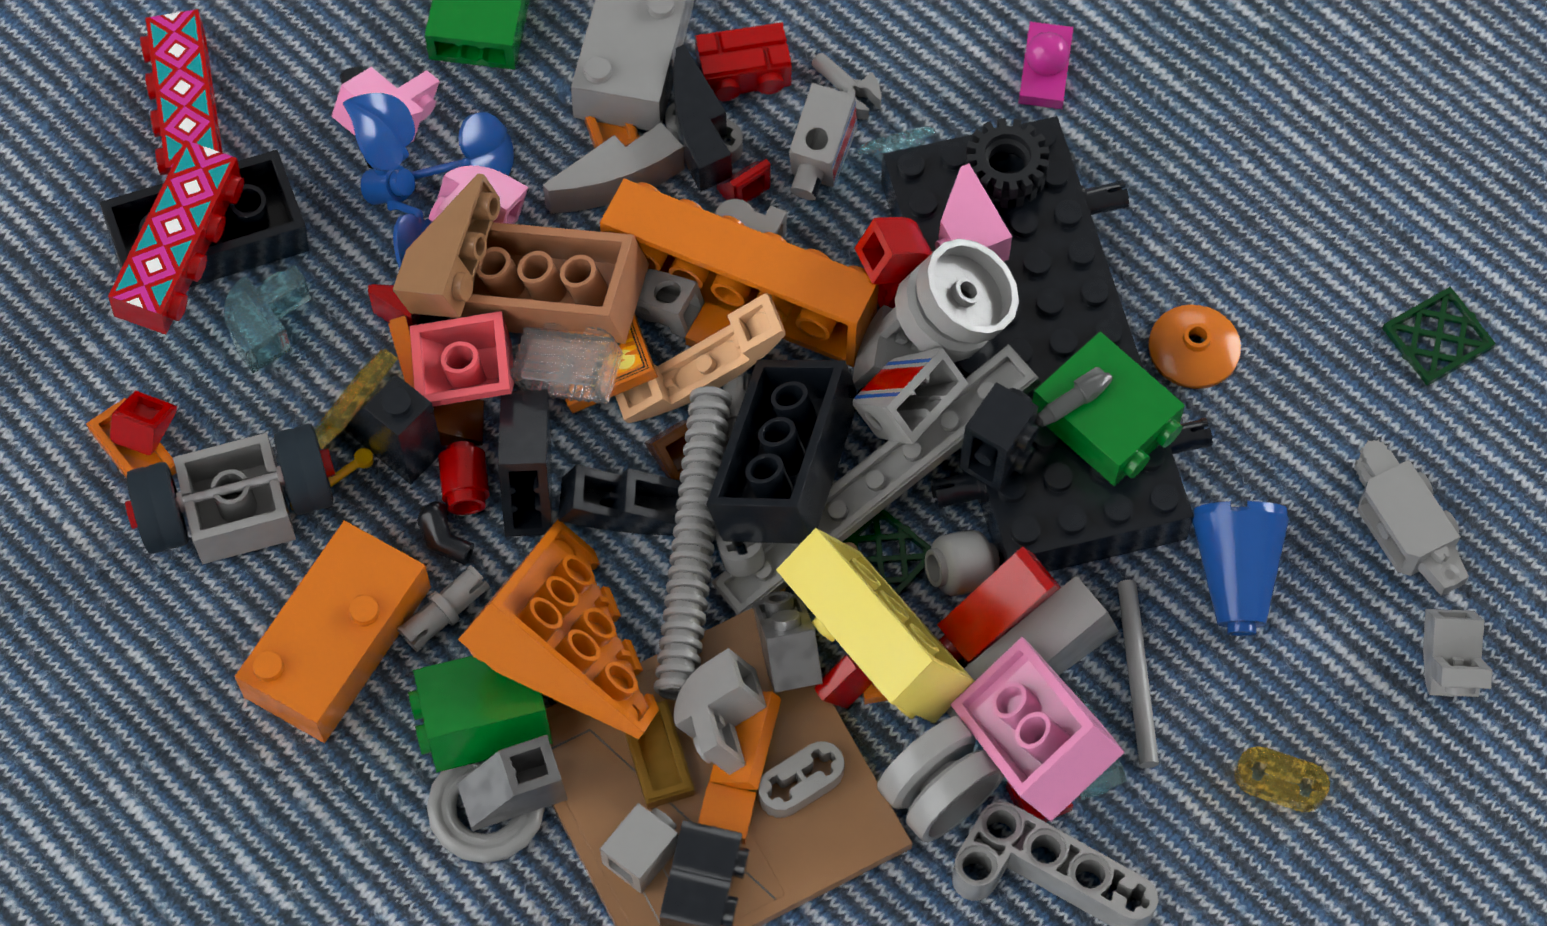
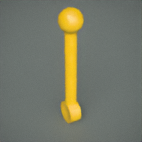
M368 448L358 449L355 452L353 461L335 472L336 476L328 478L330 486L332 487L358 468H369L374 462L372 451Z

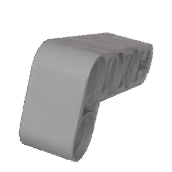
M1005 801L994 802L982 811L957 853L952 873V885L956 892L967 900L979 901L987 898L994 891L1005 870L1008 868L1110 926H1148L1159 901L1156 888L1143 876L1014 804ZM993 823H1003L1011 829L1013 834L1010 837L1000 839L990 834L987 827ZM1038 847H1045L1053 851L1057 859L1051 863H1041L1033 857L1031 851ZM969 864H979L987 870L989 875L982 880H973L965 875L963 868ZM1081 872H1091L1099 878L1101 885L1096 888L1083 887L1078 883L1076 875ZM1110 885H1113L1117 889L1113 892L1111 900H1108L1106 896ZM1132 898L1140 902V905L1134 912L1125 908Z

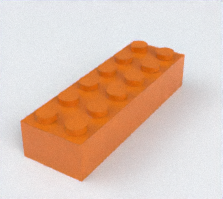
M623 178L600 221L601 232L634 235L649 262L648 269L696 281L704 302L709 301L734 312L765 293L770 294L786 332L782 339L834 360L846 361V364L849 366H855L857 353L866 330L877 313L879 284H872L864 268L854 265L848 267L829 259L826 254L819 250H805L787 243L778 234L759 232L745 226L735 217L728 215L721 217L702 209L694 201L689 199L678 200L661 193L651 184L644 182L637 184Z

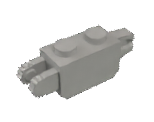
M1379 439L1377 441L1368 440L1360 450V458L1354 464V470L1357 471L1356 475L1360 476L1359 480L1365 487L1359 500L1358 513L1398 573L1412 576L1420 572L1441 596L1461 587L1466 583L1469 575L1455 548L1461 538L1455 518L1449 511L1442 510L1433 496V488L1429 479L1424 473L1417 472L1410 460L1399 464L1392 451L1388 450V446L1384 445V442H1380Z

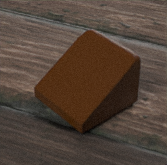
M477 399L434 406V415L441 446H448L458 441H469L475 445H483L484 400Z
M681 420L645 442L649 452L666 476L680 481V473L684 470L681 463L685 457L683 447L687 443L685 441V433L689 430L686 425L687 420Z

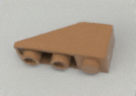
M477 174L407 248L393 287V292L411 314L452 318L461 317L465 302L470 299L473 292V278L479 261L484 258L486 253V240L492 222L497 219L500 211V197L484 174Z

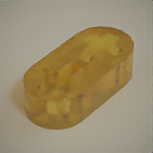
M1256 746L1247 749L1242 753L1235 767L1234 777L1242 791L1254 797L1300 812L1315 811L1322 805L1330 790L1328 775L1320 766L1267 747ZM1255 762L1265 764L1264 772L1268 775H1264L1261 781L1254 780L1252 778V770L1249 769L1255 765ZM1303 777L1312 780L1311 788L1316 790L1312 791L1309 797L1299 794L1300 786L1297 784H1300Z

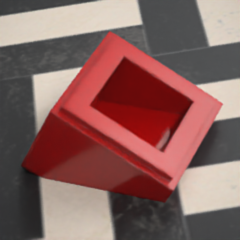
M764 159L747 165L733 174L732 178L717 184L718 191L726 200L740 199L745 202L751 201L770 188L771 163Z
M369 285L368 294L374 314L389 323L391 319L405 316L409 330L410 326L417 324L419 314H411L393 292L394 285Z
M134 391L112 413L111 441L142 454L151 455L157 449L175 416L177 406L142 392Z

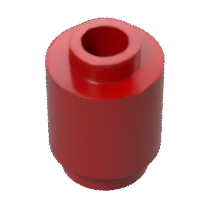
M469 441L451 443L438 456L442 500L448 505V511L453 514L471 515L485 509L486 499L490 495L485 451Z

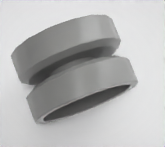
M955 239L942 243L899 284L895 297L897 319L910 341L920 351L942 347L953 362L970 358L989 340L999 334L1015 318L1019 304L1017 284L1008 266L991 249L976 241Z
M956 716L940 722L913 741L896 757L878 781L877 790L893 808L903 809L910 807L906 823L922 842L928 843L936 840L954 829L988 799L1005 777L985 750L973 752L976 738L961 718Z

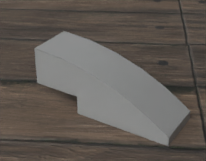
M661 122L626 147L613 135L543 184L545 206L553 214L609 205L623 178L637 184L644 182L656 187L685 169L684 146Z

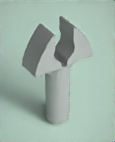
M819 53L813 58L812 67L838 90L858 97H866L878 109H881V90L872 72L863 80H856L824 53ZM855 97L857 119L868 120L869 108Z

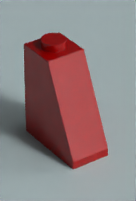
M1022 547L937 624L945 634L939 641L957 662L964 658L967 663H971L1061 587L1031 551Z

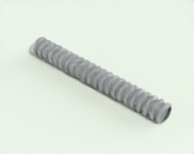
M703 386L692 390L690 393L691 404L688 407L690 417L687 419L686 425L689 430L685 433V441L687 443L683 447L685 457L681 463L684 470L680 473V482L682 484L678 487L680 498L676 503L679 511L675 514V523L677 525L673 528L675 539L671 543V548L674 552L670 555L669 561L672 566L668 569V578L670 580L666 584V591L669 594L664 600L667 608L663 611L662 617L665 623L661 625V634L664 637L659 640V647L663 651H660L657 656V661L661 665L656 668L655 672L659 680L654 682V691L660 696L671 700L677 699L685 681L701 666V657L698 654L702 652L703 644L699 640L704 638L705 633L704 628L701 626L706 623V615L703 612L708 608V602L705 599L710 591L707 584L711 581V572L708 570L713 565V560L710 556L714 553V544L712 542L716 539V531L713 529L716 525L706 504L725 453L723 447L727 444V436L725 434L729 430L727 420L730 418L729 406L732 404V396L727 391L714 386Z

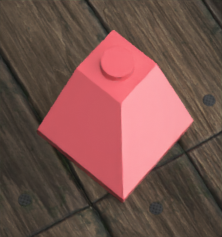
M502 311L410 326L414 389L428 399L433 407L512 393L515 383L512 341Z

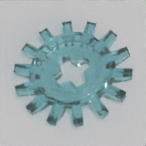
M925 126L891 134L890 136L881 137L862 144L857 150L858 155L872 153L873 158L882 157L884 153L924 145V138L937 133L934 128Z

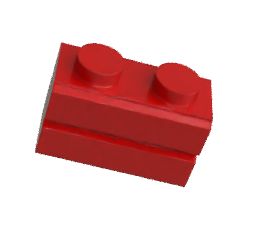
M783 22L695 35L697 66L719 101L733 100L741 93L759 91L762 94H774L786 86H791L792 65Z

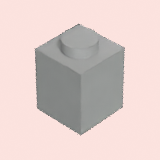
M638 803L600 848L602 864L642 894L675 853L678 841V833L675 831L677 828L676 824L661 810L653 808L650 812Z

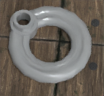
M477 762L441 771L432 783L427 803L430 829L442 847L462 860L490 863L508 859L528 846L541 827L545 807L511 818L509 823L497 832L487 834L472 832L458 818L456 805L460 791L457 783L482 763Z

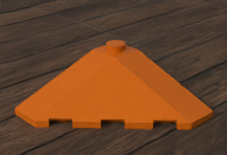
M557 519L458 640L469 649L476 659L485 662L495 672L639 739L659 711V707L653 694L646 693L643 696L639 690L635 676H638L643 668L632 641L624 639L621 642V639L618 638L613 622H616L621 617L610 587L602 586L600 589L597 586L592 570H595L600 562L595 550Z

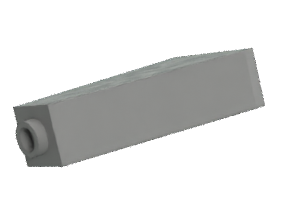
M1076 575L964 669L976 681L1012 645L1023 637L1059 676L1119 631L1108 611ZM952 706L946 711L950 717H959Z

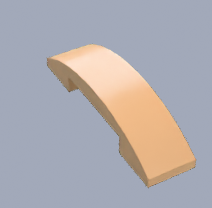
M765 293L728 314L729 326L661 365L656 366L654 364L658 378L615 395L624 421L629 424L645 420L691 403L690 393L692 390L703 386L720 388L755 365L757 360H761L786 335L771 295Z

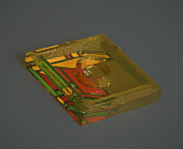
M386 348L384 350L381 349L360 369L315 427L321 449L344 430L398 360Z

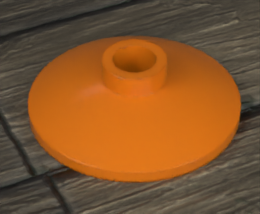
M1183 305L1167 311L1155 322L1150 332L1148 349L1153 365L1167 380L1185 388L1203 389L1223 382L1233 373L1240 358L1241 342L1234 325L1220 312L1202 305ZM1189 336H1199L1205 341L1195 343L1190 340Z

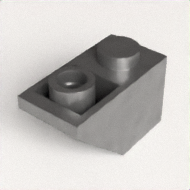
M775 592L765 596L764 600L752 602L767 674L774 693L822 684L815 629L804 602L799 596L789 592Z
M547 735L499 750L457 783L472 832L568 800Z

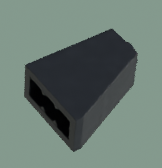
M398 375L393 377L370 397L343 428L345 432L365 448L371 450L377 458L410 485L443 451L432 403Z
M548 389L512 391L508 395H501L498 471L505 537L545 535L553 525L551 419Z

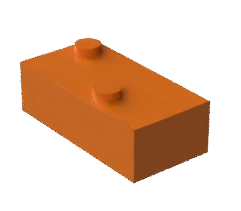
M344 520L234 676L243 697L325 743L400 634L397 628L411 618L430 590L431 585L425 564Z

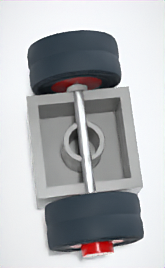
M304 424L293 429H285L274 433V442L280 466L277 465L267 433L175 456L173 460L181 492H177L172 473L166 462L132 469L127 472L130 500L125 501L131 528L139 529L143 544L149 554L178 548L188 544V533L183 512H186L192 541L202 564L296 540L283 486H286L293 511H295L296 515L306 514L334 505L328 478L336 476L329 448L321 450L312 424Z

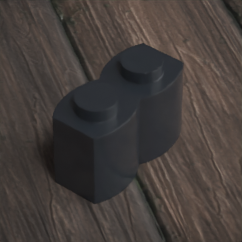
M683 820L662 902L660 926H733L739 897L730 896L734 877L744 879L750 849L741 847L742 833Z

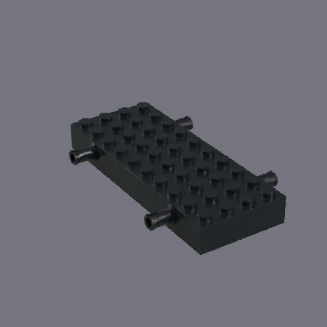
M1058 116L1021 124V129L1023 130L1029 124L1036 128L1034 137L1042 133L1046 139L1044 147L1049 146V165L1042 191L1037 190L1036 198L1031 202L1024 197L1023 206L1016 208L1013 200H1009L1008 208H999V199H994L993 205L1012 235L1009 260L1004 261V263L1008 266L1017 284L1019 304L1015 318L970 358L953 362L966 379L1009 344L1040 380V384L1027 394L1031 400H1033L1034 391L1100 331L1143 368L1091 216L1118 209H1127L1129 207L1127 189L1122 190V188H1125V182L1118 180L1114 183L1085 189L1080 184ZM972 135L883 154L881 184L891 216L906 217L914 220L921 229L932 252L936 250L935 242L939 239L940 221L961 166L965 165L967 145L969 141H972ZM999 153L993 155L989 160L990 166L1001 173H1017L1024 168L1023 160L1010 153ZM1205 417L1182 423V431L1170 445L1163 448L1159 444L1148 454L1150 460L1139 474L1134 478L1126 475L1113 486L1048 427H1042L1035 423L1040 429L1035 441L1031 445V447L1035 448L1034 456L1022 474L1014 471L1001 492L972 475L963 473L941 479H931L933 499L937 498L935 506L938 510L943 509V507L978 500L991 541L999 553V567L1019 549L1024 547L1037 557L1048 572L1187 540L1194 515L1173 454L1211 447L1213 443L1210 428L1204 429L1209 424Z

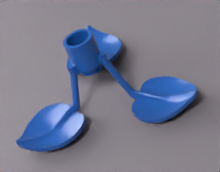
M385 93L362 94L343 102L352 120L360 151L368 164L374 168L365 171L361 178L360 187L364 199L372 205L387 203L389 211L399 210L407 213L398 217L393 232L394 250L399 270L407 248L432 223L429 219L424 220L421 209L401 202L413 193L415 179L448 172L463 166L487 167L507 176L511 172L514 161L513 143L510 135L507 133V128L492 114L486 112L474 113L466 117L462 122L458 138L460 149L465 158L410 172L408 169L400 166L401 162L409 156L406 146L411 143L415 135L414 121L407 106L399 98Z

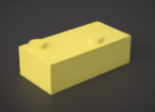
M815 528L776 569L816 616L812 621L814 627L829 641L834 642L836 640L885 698L908 718L914 719L916 716L935 723L951 707L950 704L974 682L973 678L860 551Z

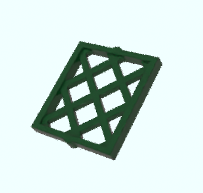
M1451 286L1386 322L1382 327L1402 353V358L1409 362L1426 386L1488 352L1496 345L1476 319L1475 313L1467 308ZM1441 301L1440 312L1427 310ZM1448 301L1456 306L1462 317L1446 314ZM1416 316L1414 327L1401 324ZM1422 316L1438 319L1437 331L1420 328ZM1449 321L1461 324L1459 336L1443 333L1444 322ZM1467 326H1472L1482 341L1465 338ZM1396 331L1412 334L1411 346H1406ZM1424 336L1435 339L1433 351L1417 348L1418 337ZM1441 340L1458 344L1456 356L1439 353ZM1464 345L1476 348L1462 356ZM1415 355L1432 358L1430 371L1422 367L1415 358ZM1438 360L1450 362L1447 366L1436 371Z
M884 509L843 541V543L852 542L857 548L858 543L875 542L876 556L865 558L871 564H877L879 574L889 585L900 584L894 590L899 596L924 571L925 555L931 549V546L912 532L909 526L903 525ZM879 520L887 521L898 530V533L881 534ZM873 522L874 535H861ZM899 540L900 555L883 556L882 541ZM905 540L914 542L923 550V553L906 554ZM921 561L908 575L907 562ZM901 562L902 576L885 577L884 563Z

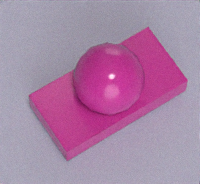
M1030 21L1018 104L1062 109L1073 27Z

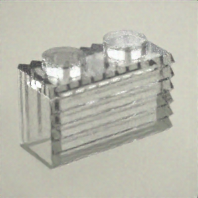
M544 323L542 328H523L521 343L518 344V352H516V359L513 361V368L510 369V373L520 390L548 389V395L553 399L558 397L562 400L567 398L571 401L575 399L577 401L584 400L588 403L593 401L595 403L602 402L607 404L611 397L623 352L614 337L604 329L588 327L585 329V332L568 331L565 327L556 323Z

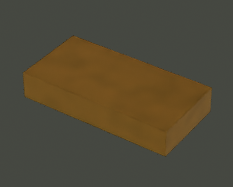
M667 700L657 703L659 711L639 739L624 733L647 809L695 795L693 782Z

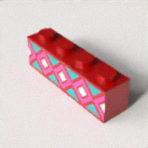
M198 9L145 18L147 36L140 37L145 63L151 62L152 72L145 73V80L150 100L156 99L158 110L150 111V118L154 136L161 137L162 148L155 149L160 175L169 174L185 140L223 153L206 32Z
M187 140L184 141L108 295L114 317L167 335L173 320L179 321L182 318L188 303V295L186 293L192 281L198 282L204 273L207 263V256L205 254L210 243H217L222 236L226 222L224 214L229 204H236L242 194L244 178L240 177L236 157Z

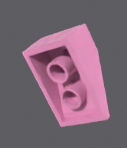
M1023 637L1012 645L950 704L1018 795L1050 821L1060 814L1125 753L1095 715Z

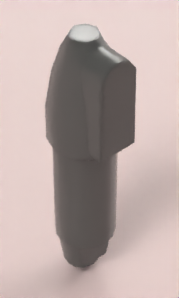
M1095 367L1074 380V388L1044 406L1043 410L1037 414L1035 423L1044 427L1055 423L1081 405L1088 404L1108 387L1112 381L1111 374L1103 372L1100 367Z

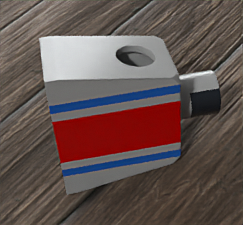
M815 83L811 84L789 151L791 172L795 175L790 191L795 196L806 200H815L821 184L830 187L835 186L857 131L855 95Z
M942 347L897 357L889 361L866 386H863L858 391L857 396L853 399V406L878 438L914 444L968 385V382Z

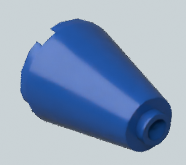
M1231 501L1197 506L1193 509L1194 518L1192 523L1217 625L1227 627V634L1231 636L1256 635V627L1265 626L1267 623L1289 522L1287 507L1261 501H1247V507H1231Z

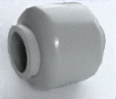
M965 530L941 535L933 541L931 549L925 555V571L930 583L949 596L972 593L1000 565L996 546L993 543H989L987 538L977 530Z

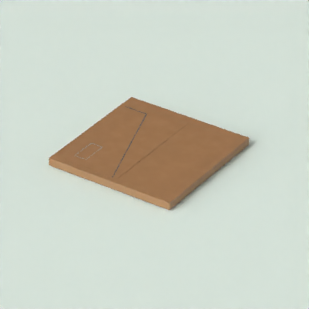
M753 608L704 631V638L699 640L703 644V650L698 654L701 657V665L729 648L756 669L762 691L774 692L767 674ZM658 654L640 662L643 670L635 677L643 696L646 693L653 694L656 703L667 700L674 722L676 700L666 699L654 691V682L659 680L655 674L656 668L661 665L657 661ZM815 685L775 693L782 699L762 776L773 767L815 742H829L841 750L844 757V775L841 782L834 789L785 818H776L768 815L761 808L759 788L758 790H747L756 792L757 799L746 845L742 844L741 846L742 848L750 849L744 879L734 877L730 896L739 897L733 926H762L912 849V841L892 806L877 790L878 782L833 704L821 700L813 689ZM558 702L546 708V714L553 744H550L568 800L553 804L552 807L614 926H660V912L674 855L641 894L604 866L600 854L602 845L638 803L647 809L625 734L612 726ZM675 726L693 782L695 795L653 808L661 810L674 821L677 826L675 831L679 837L683 820L698 823L714 763L705 762L694 746V739ZM818 757L814 758L813 770L805 775V777L807 778L817 771H822L826 776L830 775L831 763L833 761L822 762ZM797 781L786 788H781L777 783L773 784L770 799L773 800L776 797H780L784 802L789 801V790L798 784Z

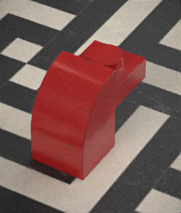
M906 217L874 218L854 247L872 284H879L878 304L880 308L886 305L892 309L896 307L895 297L899 284L933 253L918 224Z

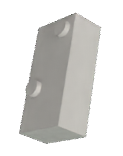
M595 0L571 85L573 118L585 120V117L590 116L595 117L597 122L624 127L625 123L636 126V129L647 131L660 122L663 124L674 82L673 69L676 48L684 43L695 0Z

